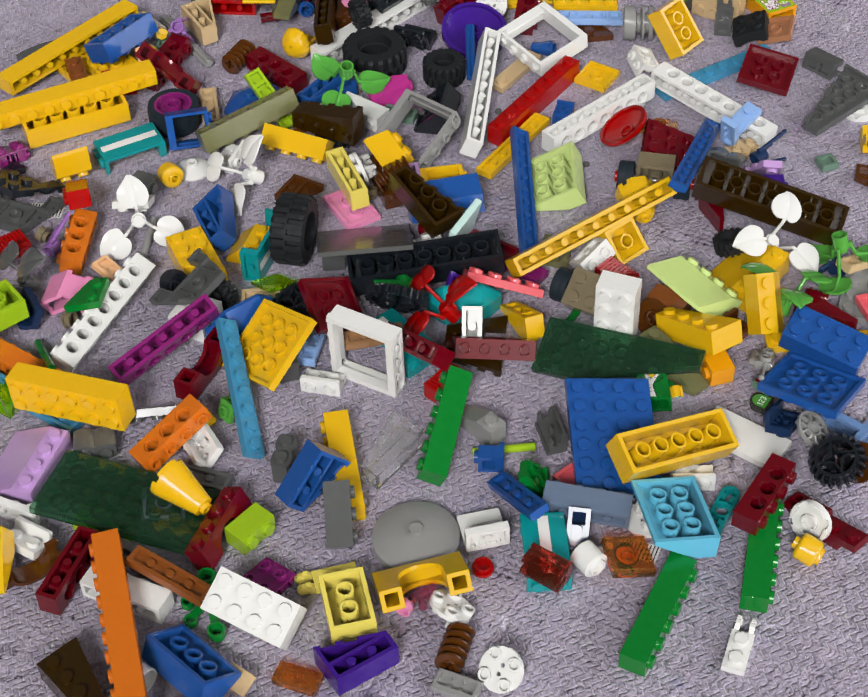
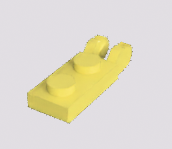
M355 561L311 572L297 573L294 581L299 584L297 587L298 594L302 596L314 593L320 594L318 575L356 568Z

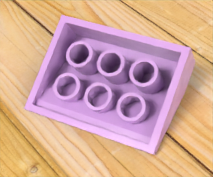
M51 426L16 431L0 456V495L10 500H17L25 505L34 503L38 506L73 448L69 431Z

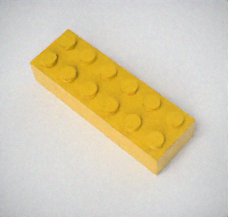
M122 94L20 124L30 149L116 124H122L130 121L131 117L128 103Z
M17 362L5 378L14 408L94 426H103L124 432L136 415L128 384Z
M722 408L619 433L605 446L622 484L631 482V480H640L727 457L739 447V444Z

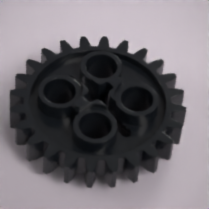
M380 282L379 284H369L366 287L364 296L366 301H369L370 304H375L374 306L388 310L393 308L397 312L404 314H413L416 311L423 312L427 310L429 302L428 296H424V293H419V290H414L412 287L406 288L405 285L398 286L396 283Z

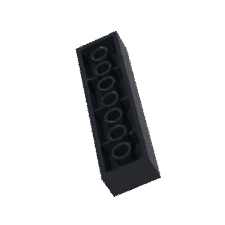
M498 229L413 242V250L346 255L349 280L356 296L365 295L366 287L369 284L373 285L374 280L395 279L399 275H408L413 279L426 265H431L435 270L434 278L427 284L447 281L450 271L462 275L463 270H469L470 266L483 270L485 274H488V271L496 273L505 272Z

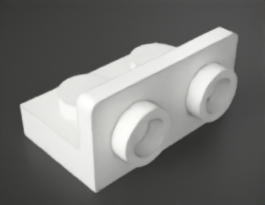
M634 44L626 57L636 77L641 75L643 70L651 73L652 70L659 66L652 50Z
M245 139L239 145L231 144L225 147L221 153L224 157L222 166L235 170L240 168L244 160L241 157V148ZM221 169V172H225V173H229V174H234L233 172H229V171H225V170H222V169Z
M594 237L569 263L573 268L577 266L595 273V267L610 256L613 257L616 252L607 239Z
M307 368L305 375L300 376L301 391L340 397L347 380L346 374Z
M693 465L669 472L670 477L694 476L702 491L715 490L716 474L713 471V465Z
M21 516L15 518V525L11 530L14 532L15 552L33 561L41 555L44 543L51 540L53 535L52 531Z

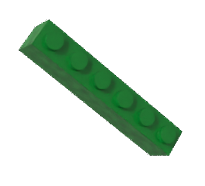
M450 365L447 372H441L438 381L441 383V386L437 388L434 399L437 400L436 405L432 406L429 415L432 417V420L428 422L425 430L427 439H424L420 451L423 452L422 458L419 457L415 468L418 470L417 479L440 487L447 478L473 373Z
M780 499L775 513L768 516L769 520L764 530L760 529L756 536L748 533L739 609L767 613L768 604L773 605L775 591L770 589L771 586L775 587L777 573L772 571L773 568L777 569L779 555L774 553L775 550L779 551L780 537H776V535L781 533L782 520H778V517L783 516L784 503H780Z
M671 551L619 653L618 667L645 677L648 669H653L657 659L655 655L657 651L661 652L664 647V636L666 633H671L674 625L672 620L674 616H679L682 609L681 602L683 599L687 600L691 587L689 585L691 582L695 583L698 577L699 570H696L697 560Z

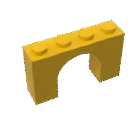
M459 551L372 573L376 594L383 613L406 608L403 595L409 590L423 585H444L451 596L473 591L469 569Z

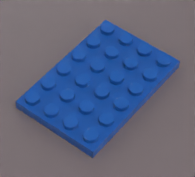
M566 378L564 386L575 484L590 488H603L613 492H625L634 495L633 498H636L631 482L622 484L605 445L616 434L654 425L648 379ZM659 474L644 479L661 478V475Z

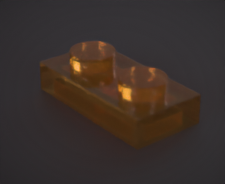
M281 660L271 681L273 685L310 697H316L325 678L323 673Z

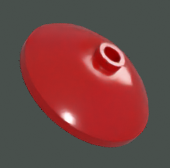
M632 105L615 113L604 124L600 132L602 143L608 147H617L635 139L646 124V110L642 106Z

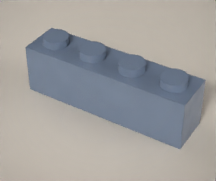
M546 480L542 499L547 502L550 508L546 513L564 512V517L568 518L569 506L592 508L591 523L628 529L634 495L625 492L607 491L603 488L584 487L580 484H567L557 480Z

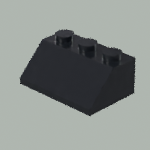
M445 82L426 97L457 111L460 105L461 94L448 82ZM424 109L425 113L422 116L418 114L414 131L416 133L437 135L447 119Z

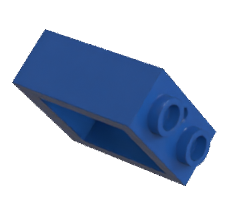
M207 107L164 112L170 151L200 147L197 138L176 141L173 118L203 114L206 126L209 122H213L211 111L207 112Z

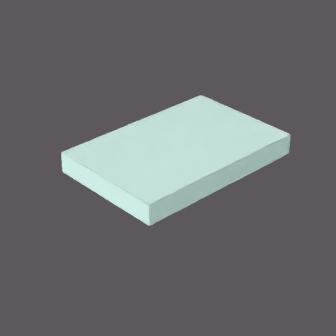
M476 198L450 230L448 237L468 234L475 225L482 204L481 200Z

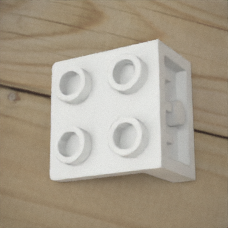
M499 508L457 516V523L466 552L510 544V526L508 521H503Z

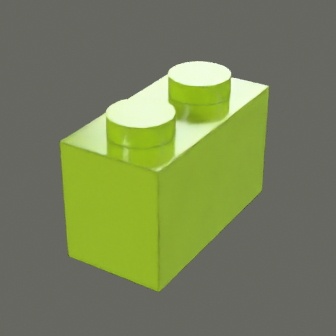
M255 502L224 528L226 542L243 555H246L249 551L254 550L262 540L272 535L276 529L274 515Z

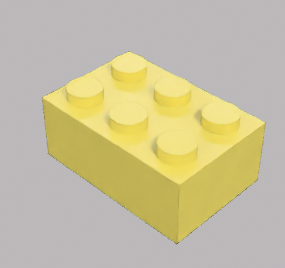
M363 566L318 575L319 590L332 645H335L337 641L342 640L345 643L357 640L359 636L377 632V621Z

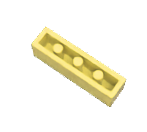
M343 146L326 151L328 169L352 211L370 206L368 188Z

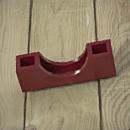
M144 41L135 53V56L141 61L149 59L155 70L169 79L176 88L191 91L196 95L203 84L150 43Z
M216 327L205 338L203 351L197 364L192 369L183 367L174 378L173 383L177 398L184 399L191 394L197 399L221 368L223 359Z
M241 486L223 487L185 549L184 553L197 570L205 567L215 569L224 554L221 537L225 524L228 521H233L252 505V502Z

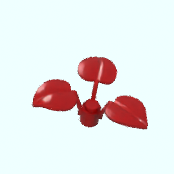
M431 265L424 266L420 273L413 277L409 288L412 287L420 292L425 287L441 303L438 307L440 314L424 310L422 313L416 311L407 319L403 328L418 335L428 324L429 315L440 318L442 321L446 319L451 324L456 323L460 319L462 312L454 302L478 285V283L467 275L458 276L449 285L446 299L443 301L427 284L435 276L434 268Z

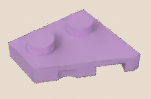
M762 160L752 164L751 167H744V169L759 175H776L781 172L782 161Z

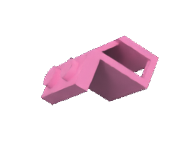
M65 270L51 277L40 304L52 316L65 311L64 305L93 278L90 276L81 277L74 275L71 270ZM55 301L52 308L48 303Z

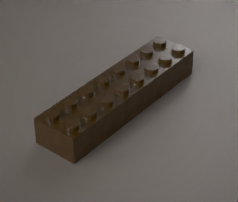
M709 156L705 158L691 197L777 227L782 219L777 218L771 210L772 200L781 193L791 192L800 202L801 216L795 223L785 221L780 229L824 245H832V233L842 231L850 208L849 206Z

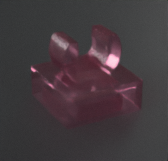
M431 583L414 592L408 598L410 601L413 600L414 603L418 602V608L421 612L427 610L424 602L425 600L429 601L431 594L436 588Z

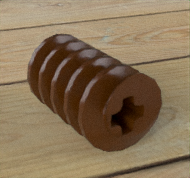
M239 40L222 57L224 69L230 74H236L247 63L246 54L255 50V46L248 40Z
M401 156L402 162L397 159L394 160L395 166L388 163L389 169L383 166L382 173L375 170L376 176H373L383 193L385 192L384 186L388 187L391 172L404 165L411 169L404 156Z
M460 622L451 623L447 626L446 633L435 657V665L438 669L440 667L458 674L461 673L460 669L465 666V660L468 657L467 653L470 651V646L476 635V631L471 626Z

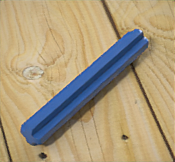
M467 24L465 28L466 70L469 81L472 80L476 58L475 28L473 24Z

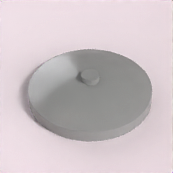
M405 502L388 509L378 518L372 531V547L378 561L384 567L390 569L459 551L460 530L455 518L444 508L429 502Z

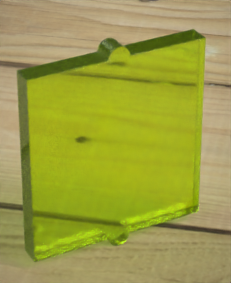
M277 273L251 281V284L264 291L273 293L286 288L287 285H292L293 282L297 283V281Z

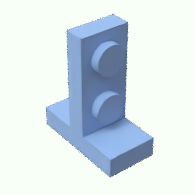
M747 101L731 118L725 115L721 119L720 141L728 146L736 145L739 136L762 114V110Z

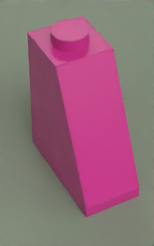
M407 74L390 76V81L385 88L378 94H368V98L370 101L384 107L386 104L395 105L406 88L413 91L412 81L408 80Z

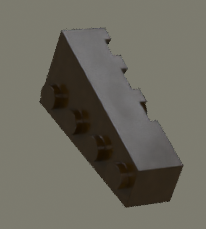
M404 165L390 173L388 187L432 239L453 228L464 214V208L456 206L452 203V199L448 196L444 197L438 192L436 187L428 185L424 182V178L408 166Z
M76 637L37 663L41 679L57 697H105Z

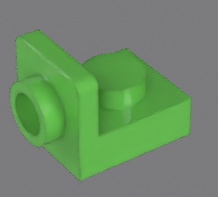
M230 395L221 397L217 415L226 423L233 424L235 416Z

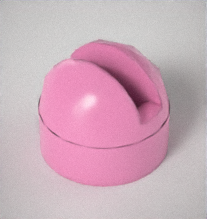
M404 597L406 608L396 610V612L403 617H409L414 610V601H409L408 597Z

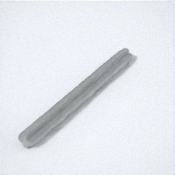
M162 15L160 18V22L169 29L173 21L167 15ZM191 42V53L205 67L211 68L213 64L212 59L194 42Z

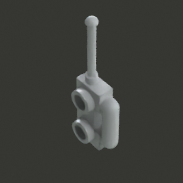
M762 348V350L750 353L748 364L754 366L755 369L761 370L758 376L760 381L764 380L765 371H770L774 366L775 352L773 349Z

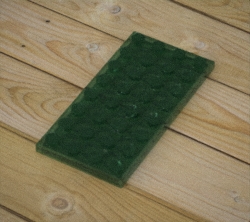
M71 450L66 451L29 506L31 514L76 526H84L99 532L118 528L120 538L186 555L184 553L185 549L207 515L206 513L205 515L197 516L154 495L150 487L152 481L156 483L159 479L155 472ZM203 487L212 499L210 504L213 505L220 491L214 488Z

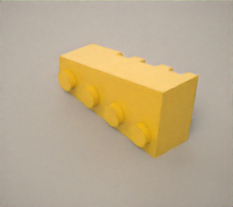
M666 307L663 311L656 313L657 328L669 336L672 341L699 351L715 355L743 342L741 319L674 307Z

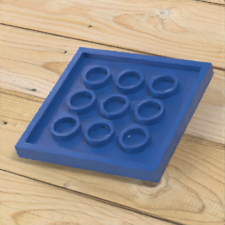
M789 351L764 376V380L758 382L757 390L764 392L768 396L783 399L786 403L801 406L807 411L822 414L825 418L836 419L863 389L866 379Z

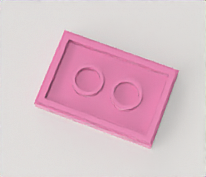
M341 190L322 196L325 205L345 229L361 228L381 220V214L371 203L370 206L352 211Z

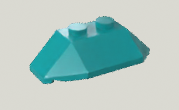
M479 283L455 301L454 304L461 312L462 306H482V319H488L500 309L502 293L498 289L495 290L488 285ZM449 285L441 286L433 291L445 301ZM431 293L425 294L424 296H428L429 299L427 311L440 314L438 307L441 303ZM462 315L454 324L462 323ZM431 316V317H433L434 319L438 320L439 322H441V323L444 324V325H449V324H451V323H450L448 320H446V319H444V320L442 321L440 318Z

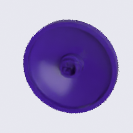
M466 2L456 5L446 13L442 22L441 34L444 43L449 49L460 52L466 58L465 28L467 24H473L475 28V56L478 41L485 27L498 31L507 24L503 16L493 7L479 2ZM500 44L498 52L503 48Z

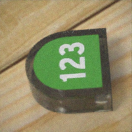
M755 393L750 397L749 406L753 411L764 415L774 403V397L766 396L763 393Z

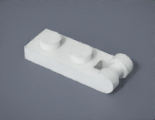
M0 495L1 517L15 521L16 517L21 516L38 525L40 524L41 519L36 504L29 503L25 505L17 500H10Z

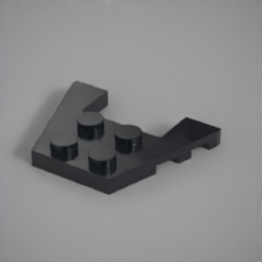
M16 161L11 162L0 170V192L11 198L34 196L35 192L46 195L51 194L53 190L63 193L62 188H65V185L55 180L39 184L33 181L31 177L21 175L26 173V166Z

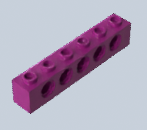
M204 293L109 365L110 372L119 383L131 384L220 315L218 308Z

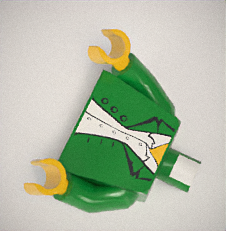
M656 368L648 369L647 374L637 375L636 379H648L652 412L672 411L671 398L684 397L682 385H675L672 381L668 380L667 374L659 373V370Z

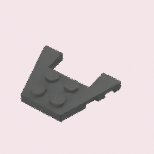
M1 193L0 229L13 232L19 228L23 233H26L65 206L64 199L49 196L41 207L14 201V198Z
M197 248L187 259L190 265L195 266L194 270L174 291L159 288L149 301L154 306L190 305L204 293L209 296L226 276L200 248Z

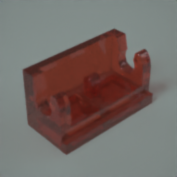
M534 542L521 560L524 564L521 566L519 573L556 593H559L572 577V562Z

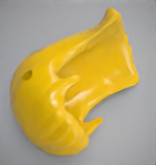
M294 27L288 28L285 31L281 45L286 55L300 59L310 53V46L315 44L317 40L316 36H309V34H305L300 29Z

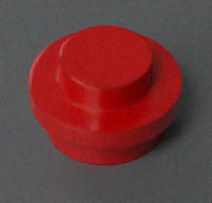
M478 557L472 564V573L478 578H488L494 572V564L487 557Z

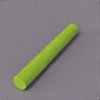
M535 442L504 445V453L536 450ZM478 447L472 448V456H474V450H478Z

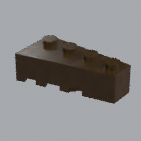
M302 101L292 112L293 127L351 146H355L365 134L363 106L352 108L350 105L335 106L333 103L323 105L321 102Z

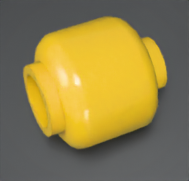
M165 162L158 168V179L166 187L175 188L182 183L183 172L175 163Z
M809 533L803 534L802 537L797 535L790 546L793 548V558L806 566L817 565L826 551L823 549L824 543Z

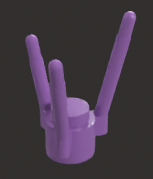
M178 17L177 20L173 21L168 29L169 37L172 33L176 35L183 34L185 37H189L191 42H194V39L185 32V25L182 23L189 20V18Z
M70 211L66 213L60 225L56 226L48 242L43 247L45 254L50 257H55L58 252H62L60 251L61 241L57 237L71 214Z

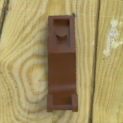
M56 538L44 543V549L37 559L27 565L11 568L7 590L15 585L25 586L33 584L47 576L62 552L61 550L58 551L56 547L58 544Z

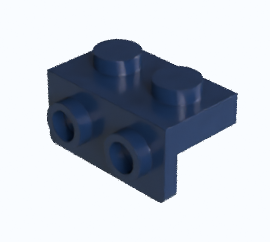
M23 287L21 296L25 299L30 317L16 324L21 330L39 329L41 318L44 317V308L40 305L31 288Z
M779 398L764 413L763 424H765V432L776 434V436L781 438L790 437L797 429L795 421L800 413L783 410L784 401Z

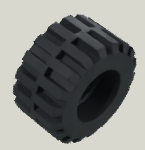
M439 48L438 50L428 52L423 57V80L429 87L437 89L445 82H448L456 88L465 80V59L460 52L449 48Z

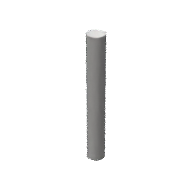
M151 217L149 222L156 226L157 218ZM150 226L147 228L140 253L146 259L155 231Z

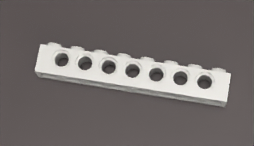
M665 61L652 70L651 78L656 81L655 87L720 124L721 119L725 115L731 118L742 107L737 102ZM759 116L740 137L743 139L752 138L758 146L762 147L776 136L778 126Z
M642 73L542 130L541 148L548 152L571 141L575 144L601 129L618 111L632 105L640 106L651 100L655 95L656 81Z
M136 253L132 258L129 256L123 264V270L119 268L114 274V281L110 283L102 306L85 310L82 314L84 316L82 320L78 318L71 327L73 331L71 333L67 331L61 339L63 343L60 346L56 345L50 352L51 359L56 367L70 373L75 370L148 279L156 266L139 253Z

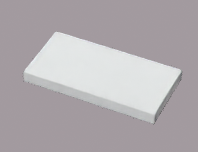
M719 405L715 408H722L738 441L739 447L732 452L733 454L762 468L772 453L783 457L791 447V440L765 432L764 427Z

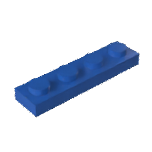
M502 471L487 481L492 491L532 522L550 510L547 502L506 471Z

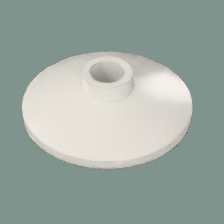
M191 157L180 161L177 166L183 172V180L193 182L206 177L208 161L200 157Z

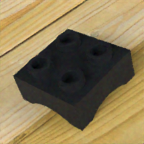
M766 10L755 11L751 14L739 15L733 18L732 39L736 48L750 41L768 40L769 19Z

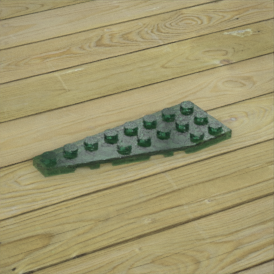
M550 317L531 369L534 373L564 380L566 378L637 377L639 374L665 373L667 375L701 373L706 351Z

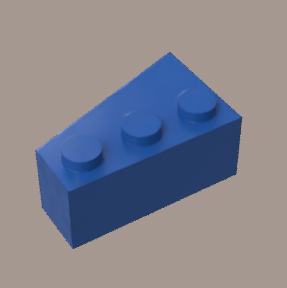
M339 73L335 78L331 76L327 81L319 79L313 81L297 94L298 103L300 104L302 101L321 102L322 96L326 91L335 90L339 92L342 80ZM351 78L345 81L342 94H346L349 91L357 95L356 80Z
M217 184L192 209L210 243L225 252L237 240L233 195L230 191Z
M307 439L275 495L288 507L304 512L322 493L323 482L334 481L337 478L335 474L343 466L347 467L351 462L337 450Z

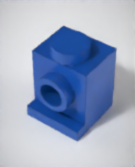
M557 100V105L552 115V125L574 113L575 102Z
M500 442V446L479 445L478 450H474V463H478V472L504 471V442Z

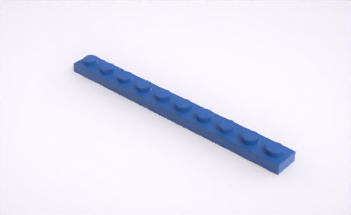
M706 117L668 184L674 191L679 193L687 192L720 130V123Z
M513 125L510 129L520 253L538 243L529 135L527 131Z

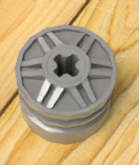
M624 5L623 40H635L636 33L640 34L641 40H644L645 33H647V40H652L655 30L647 15L654 11L653 5H648L647 13H645V5L641 6L640 13H637L636 5Z

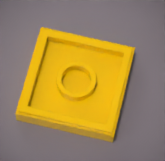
M590 60L575 76L574 83L605 93L620 76V70Z

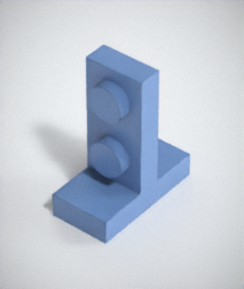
M843 413L836 419L825 418L821 414V418L832 431L840 435L846 433L848 438L852 435L855 437V441L859 440L868 443V420L863 424Z

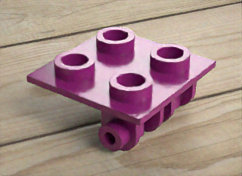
M19 140L10 142L9 146L6 147L0 146V168L2 169L12 162L10 155H13L16 162L18 160L19 162L28 160L31 155L29 150L26 151V149H29V147L23 142H19Z
M265 557L242 577L282 595L288 587L293 585L296 573Z

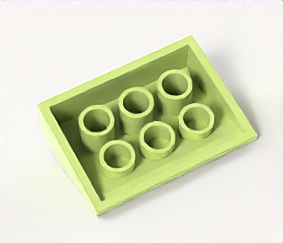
M572 141L531 159L535 211L570 210L587 203L582 155Z
M678 256L648 264L646 267L699 312L722 316L734 307L738 309L743 302L737 297L738 293L731 288L727 289L721 279L712 277V272L705 267L701 268L698 265L699 261L691 256L689 258Z

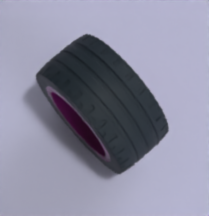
M171 88L156 93L150 98L147 106L149 123L153 122L161 136L168 138L164 112L199 108L200 105L196 95L191 91L179 88ZM201 114L173 118L176 138L185 137L196 131L201 124Z

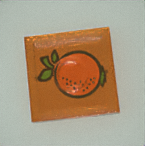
M644 536L602 538L601 545L604 554L607 556V563L612 578L655 576L657 571Z

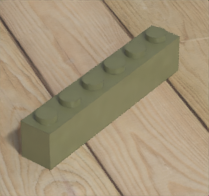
M285 86L194 132L202 150L212 154L224 145L233 144L234 140L249 136L250 132L263 129L264 123H275L281 119L280 117L291 115L299 103L293 88Z

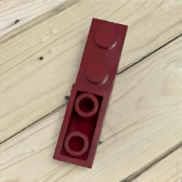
M797 491L783 503L790 513L792 507L798 502L814 499ZM820 503L828 511L832 520L831 533L823 540L824 543L836 550L842 546L854 554L868 543V534L834 517L832 509Z

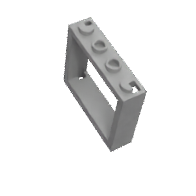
M406 88L374 135L385 130L394 133L414 104L447 119L418 161L419 168L431 167V164L440 155L442 148L449 142L451 135L460 126L462 120L457 111Z

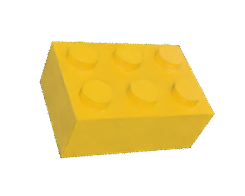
M669 0L647 15L670 60L685 55L704 41L683 0Z

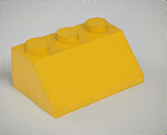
M779 272L743 275L748 335H762L784 331Z

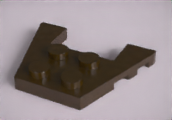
M508 316L482 319V337H485V333L506 334ZM462 323L447 325L444 348L451 351L452 336H462ZM454 358L452 361L463 366H467V364L475 366L482 372L486 370L494 372V376L501 377L503 360Z

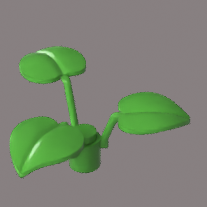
M314 53L312 58V72L317 79L327 81L331 76L335 78L338 73L342 79L339 92L329 90L323 94L321 99L323 105H328L329 103H333L335 106L350 105V96L342 94L344 82L351 79L353 75L357 83L361 84V89L368 94L380 93L390 81V76L371 70L361 72L358 78L354 65L349 60H344L339 64L335 59Z
M846 231L832 233V245L811 244L818 251L819 264H824L829 259H834L837 256L838 276L837 278L829 277L833 279L831 283H819V291L823 294L840 295L850 290L852 286L851 279L841 278V254L846 253L849 247L855 256H860L861 261L868 262V245L861 246L856 250L852 240L848 241Z
M747 263L740 268H746L755 274L777 272L774 268L762 263ZM801 270L800 274L805 277L795 291L788 288H780L783 316L789 315L793 303L801 309L813 302V297L800 291L806 281L812 280L815 283L827 284L833 282V279L814 270Z

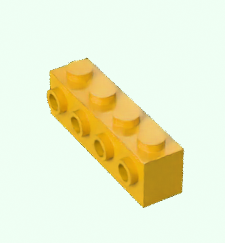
M264 123L261 134L264 135L261 144L265 145L264 149L275 151V148L281 150L280 153L290 156L291 153H295L297 158L306 160L309 157L312 158L311 162L322 164L323 161L327 162L326 151L332 150L334 146L333 141Z

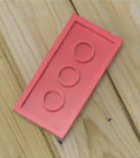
M471 266L469 270H463L462 275H467L479 283L540 298L544 294V290L536 282L526 280L525 283H521L519 278L507 276L505 279L499 273L488 271V274H485L483 270Z

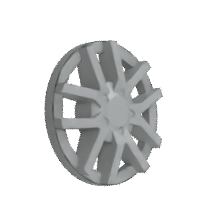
M804 411L797 416L798 418L795 421L799 431L797 435H801L804 444L819 446V438L826 440V434L829 435V430L824 420L817 413Z

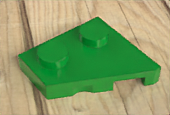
M108 277L89 280L64 305L66 313L100 308L111 283Z
M527 459L520 462L518 478L522 484L542 499L546 480H549L550 469L548 467L541 468L540 464H534L533 461Z

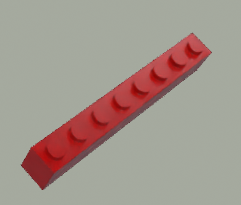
M565 55L488 124V142L500 146L510 136V129L513 125L519 128L535 112L540 114L574 82L575 76L579 73V60Z

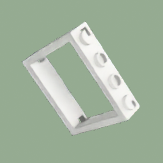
M545 1L498 30V32H501L499 44L508 49L512 55L519 58L523 64L529 66L533 72H536L541 77L565 55L573 57L588 47L587 34ZM544 19L571 40V42L540 61L512 38Z
M337 304L326 316L332 372L346 374V379L396 398L406 385L402 328ZM343 328L385 343L387 375L346 359Z

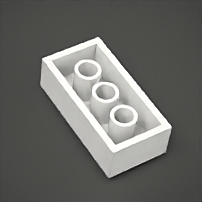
M606 270L602 271L595 291L593 344L628 352L638 335L642 279Z
M222 566L200 606L201 609L287 651L307 611L305 607Z

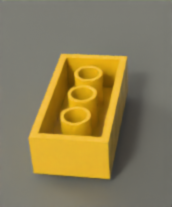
M201 226L165 237L168 255L176 269L188 276L195 266L190 265L187 259L197 248H200L223 271L226 281H228L227 272Z

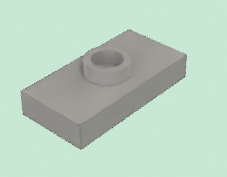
M439 667L430 690L447 697H479L484 687V682Z

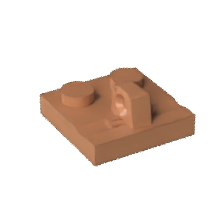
M795 16L768 18L769 38L765 41H757L758 45L791 41Z

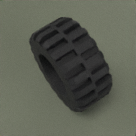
M379 26L358 29L356 32L351 33L342 45L343 61H351L356 73L371 70L388 76L402 75L406 69V42L394 30H389L386 27L380 28Z
M284 192L276 200L269 228V251L271 252L272 260L276 263L302 267L311 260L319 224L318 204L312 195Z

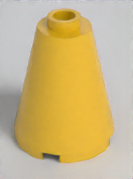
M178 458V461L172 459L165 464L157 473V476H159L156 483L152 481L150 490L154 495L197 516L205 515L212 506L210 504L212 499L180 458Z

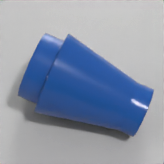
M303 0L299 5L298 11L302 16L309 17L314 13L312 0L308 2Z
M552 40L533 42L531 44V51L550 56L557 51V44Z

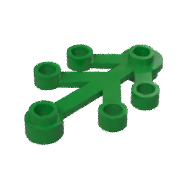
M205 567L198 571L196 577L212 585L217 573L212 568ZM182 597V608L186 611L192 610L191 613L185 615L184 624L189 629H194L198 626V618L205 610L197 605L195 607V604L192 602L185 604L188 600ZM209 613L208 638L215 643H219L226 637L225 625L219 622L217 616Z

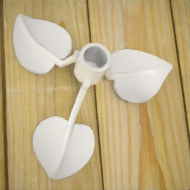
M261 134L248 136L242 144L241 157L244 158L243 163L250 167L244 169V171L222 166L224 157L219 152H213L208 158L206 177L209 181L215 182L220 176L221 169L241 174L243 179H245L246 182L235 183L234 188L228 190L233 195L234 214L237 216H242V207L245 199L244 185H260L264 180V172L257 170V167L252 165L257 157L264 136Z
M127 174L118 187L117 200L124 208H135V212L131 215L132 224H130L124 235L118 228L108 230L100 243V256L102 257L106 254L112 260H120L127 257L131 252L132 243L126 237L134 226L140 228L146 224L155 229L154 240L159 245L166 247L165 237L183 232L185 229L176 217L170 215L161 217L157 222V226L146 221L144 213L138 211V206L147 204L149 199L148 190L139 179Z
M788 191L777 195L772 200L771 210L782 221L771 234L763 237V230L760 227L749 225L737 234L732 244V247L754 257L761 256L766 251L767 245L776 246L782 250L792 249L793 251L789 254V260L799 271L809 269L818 272L819 254L813 245L800 243L797 248L795 246H778L779 238L776 236V233L785 221L789 223L797 222L802 212L799 200Z

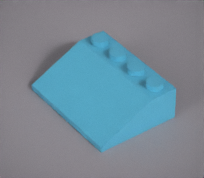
M694 476L631 480L632 489L655 546L691 558L716 557L721 537Z

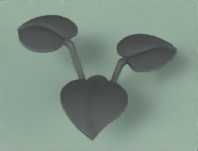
M11 240L0 253V270H6L10 265L18 271L17 281L20 286H12L20 290L23 287H30L35 292L41 285V279L30 272L46 258L37 249L30 247L22 255L20 266L17 267L13 261L19 254V246L15 241Z

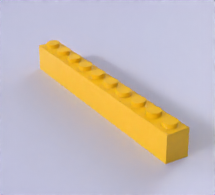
M121 0L1 71L0 89L12 96L64 66V59L78 57L85 53L84 44L128 15L139 13L138 6L128 0Z
M148 59L1 101L0 130L157 85L156 70Z
M670 177L656 180L505 260L511 276L521 277L677 194L672 187L668 186L671 180Z

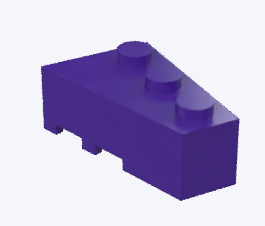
M386 630L359 636L357 640L345 643L341 640L335 642V645L321 648L319 645L313 647L315 664L338 696L399 663L398 646Z

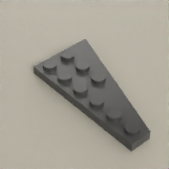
M846 64L844 70L839 73L837 80L831 84L823 99L818 102L816 109L805 120L803 128L818 136L867 105L868 76Z

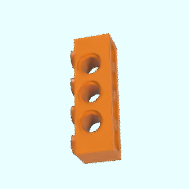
M75 209L74 214L70 215L68 223L70 227L65 229L64 238L66 239L62 240L60 247L62 252H58L56 264H59V272L71 270L73 271L72 274L82 276L97 227L98 212Z
M189 394L128 453L144 470L152 475L212 418V415L203 404Z

